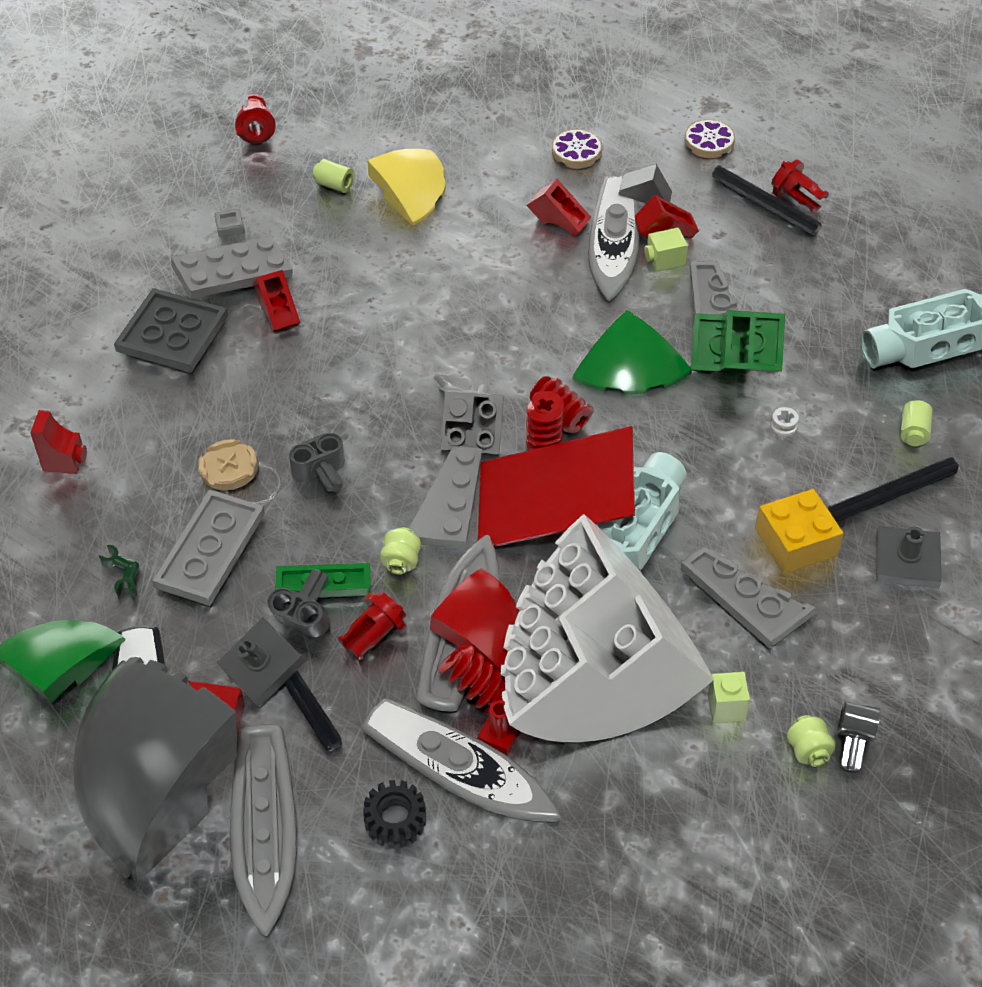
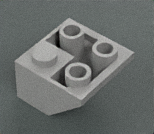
M446 390L441 450H451L453 446L479 448L482 449V453L499 454L504 396L473 391Z

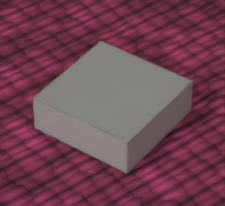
M240 209L214 213L218 237L245 233Z

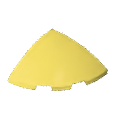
M397 150L367 160L368 175L383 190V198L412 226L427 218L435 210V203L439 197L443 198L446 187L444 167L432 150Z

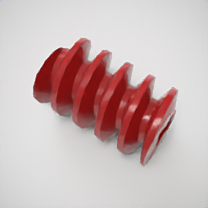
M543 376L537 381L530 392V402L532 396L540 391H551L562 398L564 402L563 430L567 433H576L583 428L594 411L593 406L586 404L583 398H578V394L570 391V387L566 384L562 385V381L559 378L551 380V377Z
M551 391L536 392L532 396L531 402L527 405L526 446L529 450L562 443L564 402L562 398Z
M465 644L454 650L444 659L438 672L443 674L447 670H451L447 680L451 683L458 678L461 679L457 685V690L462 691L469 687L466 698L471 700L478 695L476 707L481 708L488 704L485 715H490V705L497 700L503 701L502 692L505 691V678H503L499 670H493L492 663L484 661L481 653H474L475 649L471 644Z

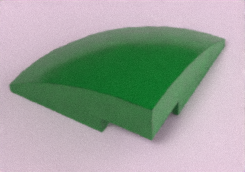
M626 310L590 349L573 374L572 379L598 391L604 392L606 388L622 389L625 395L645 394L647 389L663 385L664 388L675 385L690 375L692 370L682 356L655 329Z
M74 620L46 622L25 629L1 643L0 664L32 691H37L48 702L52 703L73 682L79 686L125 641V638L116 631L94 622Z

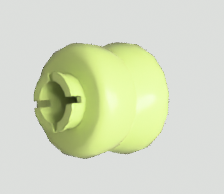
M399 527L386 533L380 553L382 565L388 571L397 575L415 569L422 544L420 538L413 531H410L409 528Z
M809 715L801 716L793 721L792 726L787 732L788 742L794 748L795 757L801 764L817 767L825 764L824 760L826 762L830 760V756L835 750V741L828 733L826 722L821 718Z

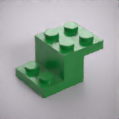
M727 310L723 315L694 313L691 370L747 374L750 371L782 372L785 314Z

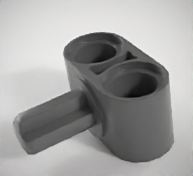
M325 433L295 445L289 451L291 474L295 481L307 483L320 478L326 490L337 492L338 488L342 486L343 482L336 471L343 467L345 458L343 441L338 434Z
M313 569L300 592L292 591L288 588H277L268 597V608L279 622L310 637L324 635L329 629L330 619L316 600L324 588L328 576L318 569ZM291 602L288 609L279 611L284 603ZM319 614L313 623H306L311 615Z
M848 701L843 704L837 734L845 737L840 764L841 768L854 772L860 771L865 742L872 741L876 737L880 708Z

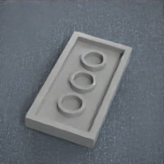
M272 236L171 257V266L190 299L253 286L252 282L256 277L282 269L285 278H290L293 275L292 266Z
M209 489L153 578L154 588L210 606L265 515L264 506Z

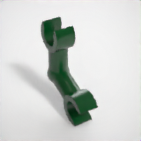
M107 545L109 553L113 556L105 558L98 555L101 564L106 568L117 566L124 570L122 579L118 580L114 585L118 599L125 588H129L131 598H135L137 589L134 582L139 570V563L134 559L120 555L117 547L114 545Z

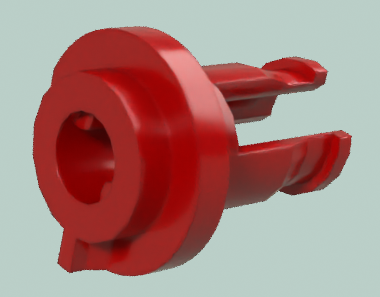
M250 94L247 96L248 107L243 105L235 118L236 135L242 140L252 144H260L273 136L276 128L275 117L266 108V101L263 97L257 94Z
M796 159L792 162L783 161L781 167L772 178V193L778 198L786 193L799 204L808 207L812 214L816 213L821 208V205L802 192L800 188L803 187L819 200L828 198L829 192L820 189L816 182L802 173L804 163Z
M369 592L364 597L369 607L350 625L348 632L344 636L337 638L347 651L351 649L355 654V658L359 661L363 659L362 655L367 650L375 647L391 629L397 633H402L407 627L403 621L406 617L403 611L404 608L384 592H380L378 595Z

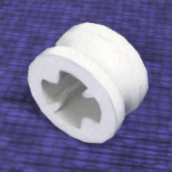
M788 407L776 409L771 421L773 432L781 436H789L795 433L799 420L797 412Z

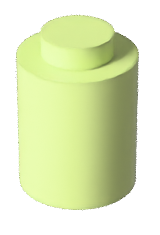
M323 159L315 165L313 177L318 185L347 193L353 184L354 170Z
M915 400L904 405L901 439L906 444L921 446L929 442L931 438L933 409L928 403Z

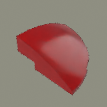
M480 568L462 581L432 613L430 630L457 645V648L465 644H471L475 649L474 653H481L484 661L492 663L493 670L501 672V665L505 664L508 652L503 648L509 625L515 624L520 610L516 608V603L508 589L493 575Z

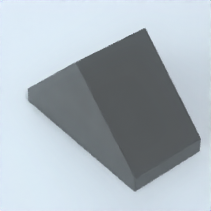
M654 164L624 174L618 194L646 204L654 195L670 202L672 190L658 165Z

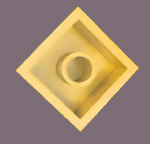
M814 488L759 506L755 530L783 574L838 556L844 533Z

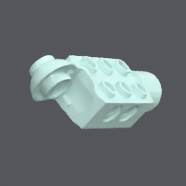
M963 289L889 309L888 324L863 330L861 334V348L865 360L872 368L895 362H901L911 368L982 350V293L977 294Z
M663 452L652 454L643 467H634L635 516L596 524L640 572L679 513L680 487L686 479V470L683 464L674 456Z

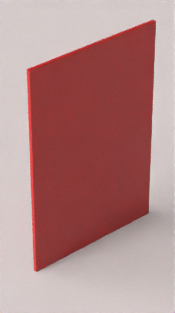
M632 426L481 462L478 540L485 535H489L494 547L564 532L583 514L595 524L635 516Z

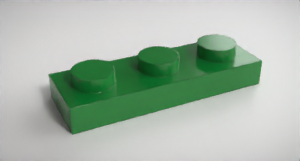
M370 563L276 566L275 590L277 588H288L292 591L300 592L311 570L318 569L328 576V580L319 597L366 596L371 592Z

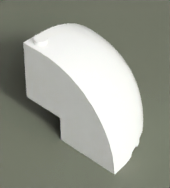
M584 514L555 542L558 548L548 561L541 560L536 567L538 571L535 574L533 584L531 586L526 585L519 597L516 608L520 611L515 624L508 627L503 647L508 652L505 664L501 665V675L505 677V691L502 692V699L505 701L504 710L509 725L523 733L549 741L589 742L630 733L675 711L714 681L692 640L660 595L619 547Z

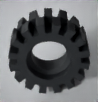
M389 780V787H385L382 782L378 784V792L372 788L369 791V798L366 797L364 800L363 815L366 832H369V837L372 840L377 838V844L382 847L385 841L388 842V848L395 849V842H400L401 848L407 847L406 840L409 839L413 844L417 841L416 834L421 836L424 832V826H426V807L421 792L417 794V787L413 784L407 789L406 781L401 780L400 786H396L395 780ZM398 805L407 809V818L398 823L386 822L381 816L383 810L390 806Z

